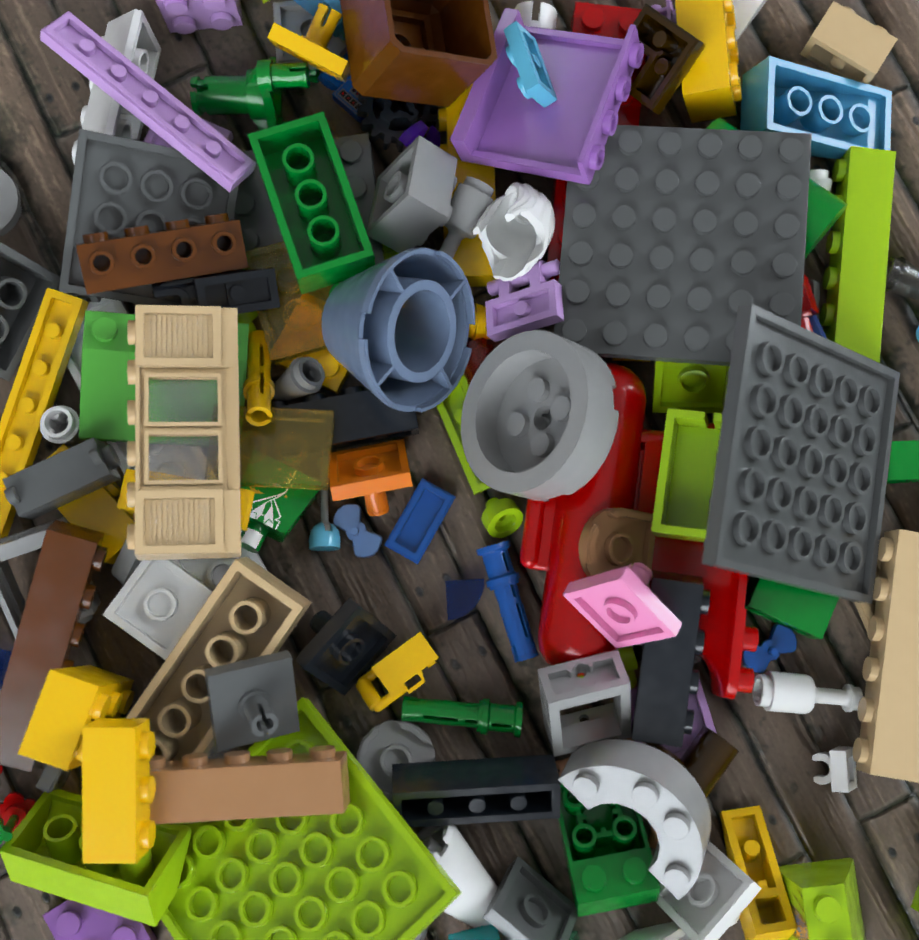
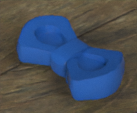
M778 623L774 624L769 638L760 643L755 652L742 651L744 666L753 669L754 673L762 674L769 662L778 659L780 654L795 652L797 646L796 635L790 628Z

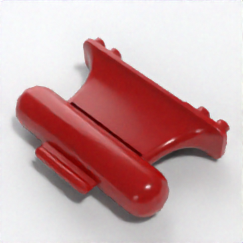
M606 363L616 383V388L612 390L614 409L619 411L615 438L604 463L591 480L571 495L563 494L551 498L549 501L527 499L520 562L525 568L546 571L538 642L541 654L551 666L617 650L563 596L569 582L587 577L579 559V540L586 522L595 513L607 508H627L651 514L654 513L664 431L643 429L647 403L643 382L631 369L616 363ZM714 423L708 424V428L715 429ZM655 536L651 571L699 576L703 579L704 589L710 590L708 614H700L698 629L705 630L704 648L700 656L704 659L709 670L712 693L726 699H734L737 692L751 693L754 686V670L741 667L742 651H756L759 632L758 628L745 626L747 610L744 607L748 575L702 564L703 542ZM578 673L576 676H586V675H585L584 673Z

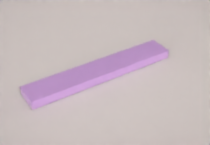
M66 12L41 29L40 40L228 192H231L254 171L256 166L254 160L71 12Z

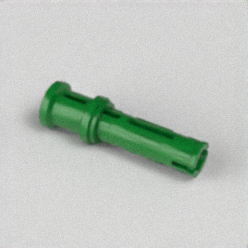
M404 696L401 721L477 728V732H480V734L486 735L488 731L513 733L514 737L520 738L523 702L517 701L515 705L491 703L490 699L483 698V700H479V703H465Z

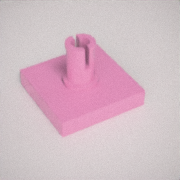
M636 562L633 565L629 564L622 568L569 582L563 593V596L616 649L676 637L682 625V622L647 587L653 577V572L642 563Z

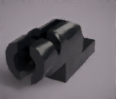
M274 267L238 272L225 271L151 284L152 294H154L155 298L172 295L180 296L182 303L176 306L237 308L238 314L280 307Z

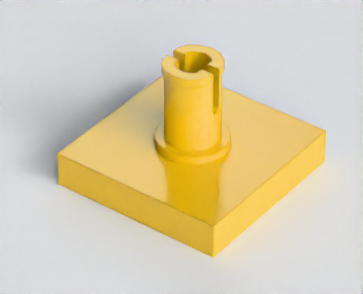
M319 3L306 36H299L273 23L267 38L276 48L301 61H307L309 65L344 83L346 82L350 73L349 62L330 52L327 48L338 21L342 17L341 13L331 9L323 26L329 9L328 6Z

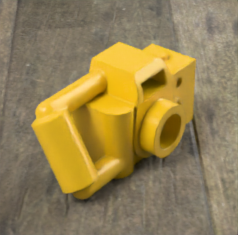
M420 631L371 667L370 671L357 680L356 689L370 711L380 712L406 692L410 694L424 684L426 681L422 670L433 666L439 656ZM418 674L421 680L409 688L405 682ZM377 677L389 692L382 698L372 684V681Z

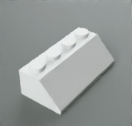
M134 9L109 21L105 36H101V38L154 80L161 47L143 11ZM89 80L91 93L88 105H84L81 111L82 129L139 141L144 123ZM78 140L74 142L72 148V160L74 165Z

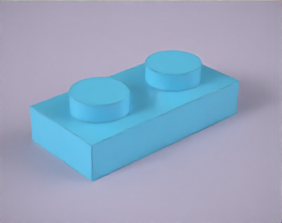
M515 21L503 29L509 44L505 49L507 56L518 70L519 77L516 79V82L522 94L527 99L533 98L545 108L557 100L536 39Z

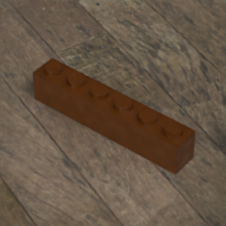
M55 520L46 530L0 692V765L31 772L37 762L34 759L19 755L18 751L49 670L74 667L75 661L68 660L72 646L78 648L83 637L86 624L80 623L79 620L82 610L90 609L97 586L91 585L90 582L94 570L101 571L107 555L108 548L101 546L105 533Z

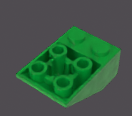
M560 782V818H558L577 916L582 917L657 902L661 887L659 880L648 870L653 857L641 814L632 808L619 804H600L588 810Z

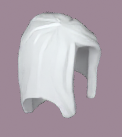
M512 183L506 190L505 195L494 200L486 208L476 226L473 227V234H478L482 242V248L488 258L495 279L512 281L529 272L537 261L543 257L553 238L556 219L552 204L542 192H538L529 184Z

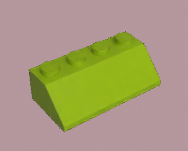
M57 789L49 793L43 792L12 833V839L6 841L0 848V854L12 882L156 927L177 893L192 831L191 827L178 823L155 824L156 837L154 845L136 864L82 863V795Z

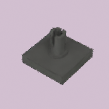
M288 650L204 669L213 738L217 752L300 731L293 662Z
M518 856L508 866L483 918L499 931L501 940H569L578 916L575 904Z

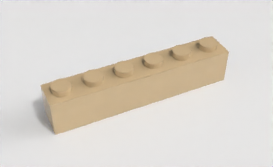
M897 529L884 532V537L880 539L878 560L881 561L879 576L875 579L873 599L876 600L875 613L870 618L867 628L871 647L870 655L866 657L863 664L862 673L864 680H866L865 696L860 699L858 704V718L861 721L860 738H856L853 745V759L857 762L856 770L870 775L919 783V532Z

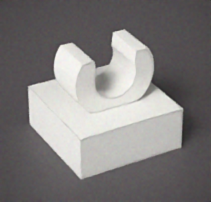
M838 746L829 750L830 753L819 752L812 756L813 761H823L829 766L828 775H816L813 777L815 783L826 785L831 782L832 792L849 793L857 788L856 762L853 759V747Z

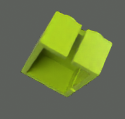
M667 408L651 532L655 536L704 543L722 424V413H714L713 423L715 429L708 428L709 421L706 412Z

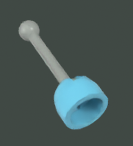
M323 457L317 461V469L321 472L322 483L321 522L316 524L310 532L309 549L313 551H335L341 549L340 533L336 526L329 522V459Z

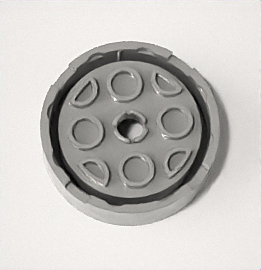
M531 330L516 334L493 349L474 374L462 409V445L466 459L474 474L484 484L494 490L535 501H549V499L563 494L571 495L582 488L592 479L604 463L617 431L619 411L614 409L612 390L616 388V383L604 360L594 351L583 345L543 330ZM550 412L552 416L551 423L544 429V417L541 415Z

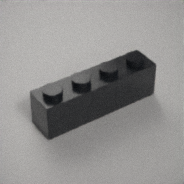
M362 386L341 390V395L328 398L323 393L311 394L303 397V402L288 405V401L284 400L271 402L272 417L270 423L258 426L262 454L276 461L419 434L415 411L402 412L392 409L381 402L371 391H364Z
M653 570L650 590L682 622V625L676 637L643 643L632 725V740L682 748L684 734L691 735L693 729L694 710L687 709L689 694L697 695L699 670L693 669L694 655H702L705 630L698 629L700 614H708L710 590L704 589L702 577Z
M554 754L392 764L393 806L410 828L560 818V781L558 780L559 775Z

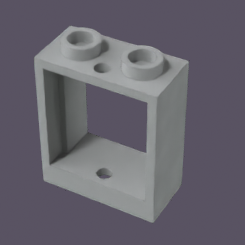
M65 517L56 519L68 523ZM55 520L0 539V605L15 639L26 602L7 560L40 549L47 528ZM97 591L95 592L90 609L82 610L80 623L90 621L101 601Z
M618 649L537 669L543 722L554 757L572 753L596 741L609 739L623 740L632 737L631 683ZM578 673H584L586 676L583 678H579L576 675ZM613 697V703L560 716V710ZM581 718H587V719H588V720H586V721L580 722V719H581Z

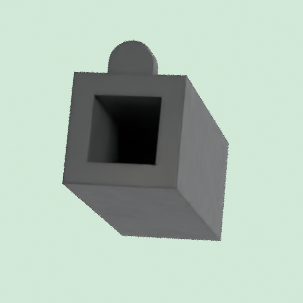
M93 437L2 479L6 487L4 493L8 502L14 505L19 517L33 520L120 480L121 477L117 467L121 466V463L111 444L106 445L104 442Z

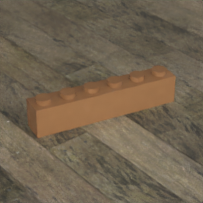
M332 745L309 748V753L293 754L291 748H275L268 750L264 756H250V751L237 750L225 753L224 758L208 759L207 753H192L182 756L181 761H166V756L154 755L150 759V776H154L156 782L155 797L153 802L150 803V820H154L155 824L345 813L350 803L347 751H335V746Z

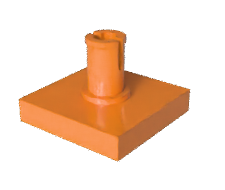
M404 439L328 453L329 482L333 502L364 496L369 516H381L389 512L386 491L413 486Z

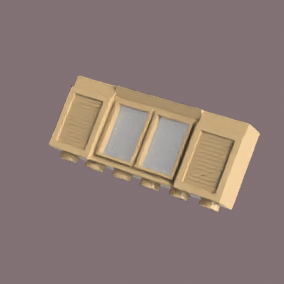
M135 305V320H128L127 323L128 345H135V360H128L127 362L128 385H135V400L127 401L128 425H135V441H127L128 466H135V482H127V507H135V524H127V549L135 550L137 560L240 558L237 308H221V306Z

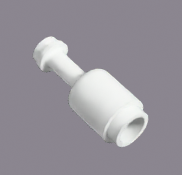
M766 671L765 674H757L752 691L753 701L756 706H762L766 711L795 714L810 713L815 703L842 705L845 712L858 711L859 701L863 697L861 688L854 687L852 684H845L842 689L816 687L813 678L807 674Z

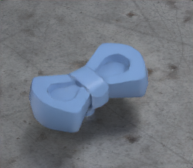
M345 504L341 506L334 515L333 524L345 531L347 537L352 541L356 557L369 558L374 556L381 547L382 536L367 531L366 526L361 522V506L359 504Z

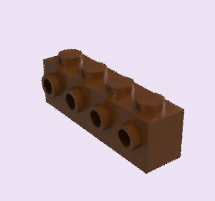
M219 213L204 216L205 224L190 226L188 219L164 222L166 230L149 232L148 225L124 228L125 236L108 238L107 231L82 235L84 242L76 243L75 245L86 293L88 295L249 268L240 220H229L228 213Z

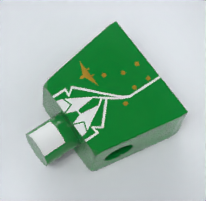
M254 450L241 486L242 489L255 492L247 532H241V547L250 552L258 553L267 536L278 542H283L316 499L322 483Z

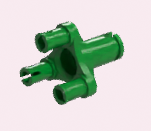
M270 56L269 59L257 60L256 67L248 69L246 75L205 76L204 79H201L199 76L191 77L190 85L192 88H196L197 93L196 91H190L192 109L198 116H202L204 113L208 115L249 114L259 130L290 122L285 121L284 117H282L283 88H309L310 82L319 83V69L309 70L307 61L276 63V56Z

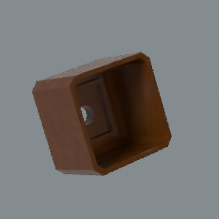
M340 0L352 86L362 96L449 107L498 58L488 0Z

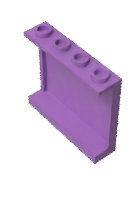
M505 8L494 33L498 58L474 81L450 140L460 160L463 162L590 185L595 170H600L603 165L605 144L608 136H613L616 131L620 105L622 101L626 102L629 97L631 77L634 69L639 68L643 60L644 45L639 41L637 27L630 24L625 39L524 26L518 9ZM515 21L536 39L557 100L545 108L533 98L527 99L517 85L516 79L519 77V73L507 56L505 49L509 44L503 30Z

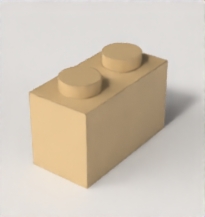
M833 1L800 55L834 75L869 84L898 39L889 34L885 28L874 25L860 17L853 9Z

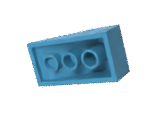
M769 56L742 76L740 130L812 133L811 157L840 159L850 146L890 151L892 91Z

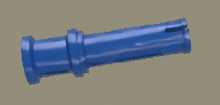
M507 540L477 549L476 552L478 556H482L488 575V580L486 581L487 588L489 587L490 591L494 590L511 645L514 662H520L536 657L539 653L531 634L530 625L517 586L521 577L519 572L514 571L508 551L511 544Z

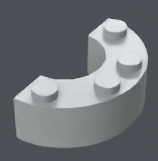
M622 739L601 740L587 744L574 751L558 780L588 810L600 804H619L632 808L645 817L656 831L658 843L648 870L680 900L697 881L711 834L709 805L697 781L686 768L668 754L636 741Z

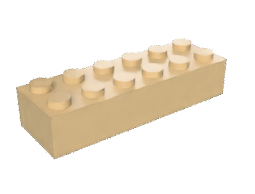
M247 556L235 559L126 717L150 719V731L154 732L156 742L154 755L166 756V761H181V757L187 754H208L214 745L204 669L277 653L312 602Z

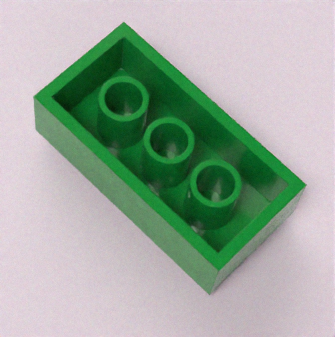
M324 111L248 134L251 148L301 295L340 283L374 266L375 255Z

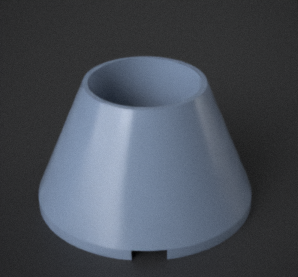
M421 247L405 250L342 281L332 290L322 314V335L325 345L330 354L386 406L402 412L428 411L439 405L451 394L462 378L472 352V348L467 347L469 324L475 325V306L472 291L463 270L446 253Z

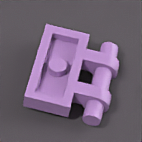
M558 259L546 263L543 260L537 261L529 272L512 281L496 279L487 282L489 295L492 297L499 295L498 298L485 301L488 338L497 342L525 331L536 330L564 321L562 285L555 279L550 280L551 277L560 274V261ZM530 284V287L519 290L520 287Z

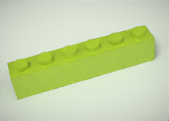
M850 146L844 155L835 161L832 170V180L836 182V193L834 195L848 205L843 214L834 223L826 241V252L830 253V264L823 276V289L827 290V299L821 308L820 324L824 326V333L827 339L880 363L896 151Z

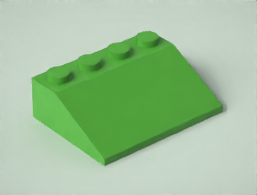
M85 310L81 363L79 440H88L94 437L100 441L127 443V441H135V425H128L127 401L135 400V385H128L127 362L128 360H135V345H128L127 323L128 320H135V314ZM238 323L240 449L242 448L245 403L243 384L247 373L249 324ZM149 380V422H218L217 380ZM218 436L149 437V444L218 448Z

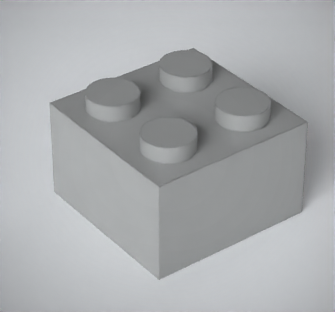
M419 135L377 178L367 235L398 253L415 248L417 245H423L429 234L438 226L443 227L451 217L453 207L450 204L452 192L457 184L455 173L458 159Z

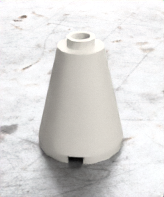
M456 825L424 827L417 834L418 838L462 892L443 912L473 928L490 925L483 917L498 887Z

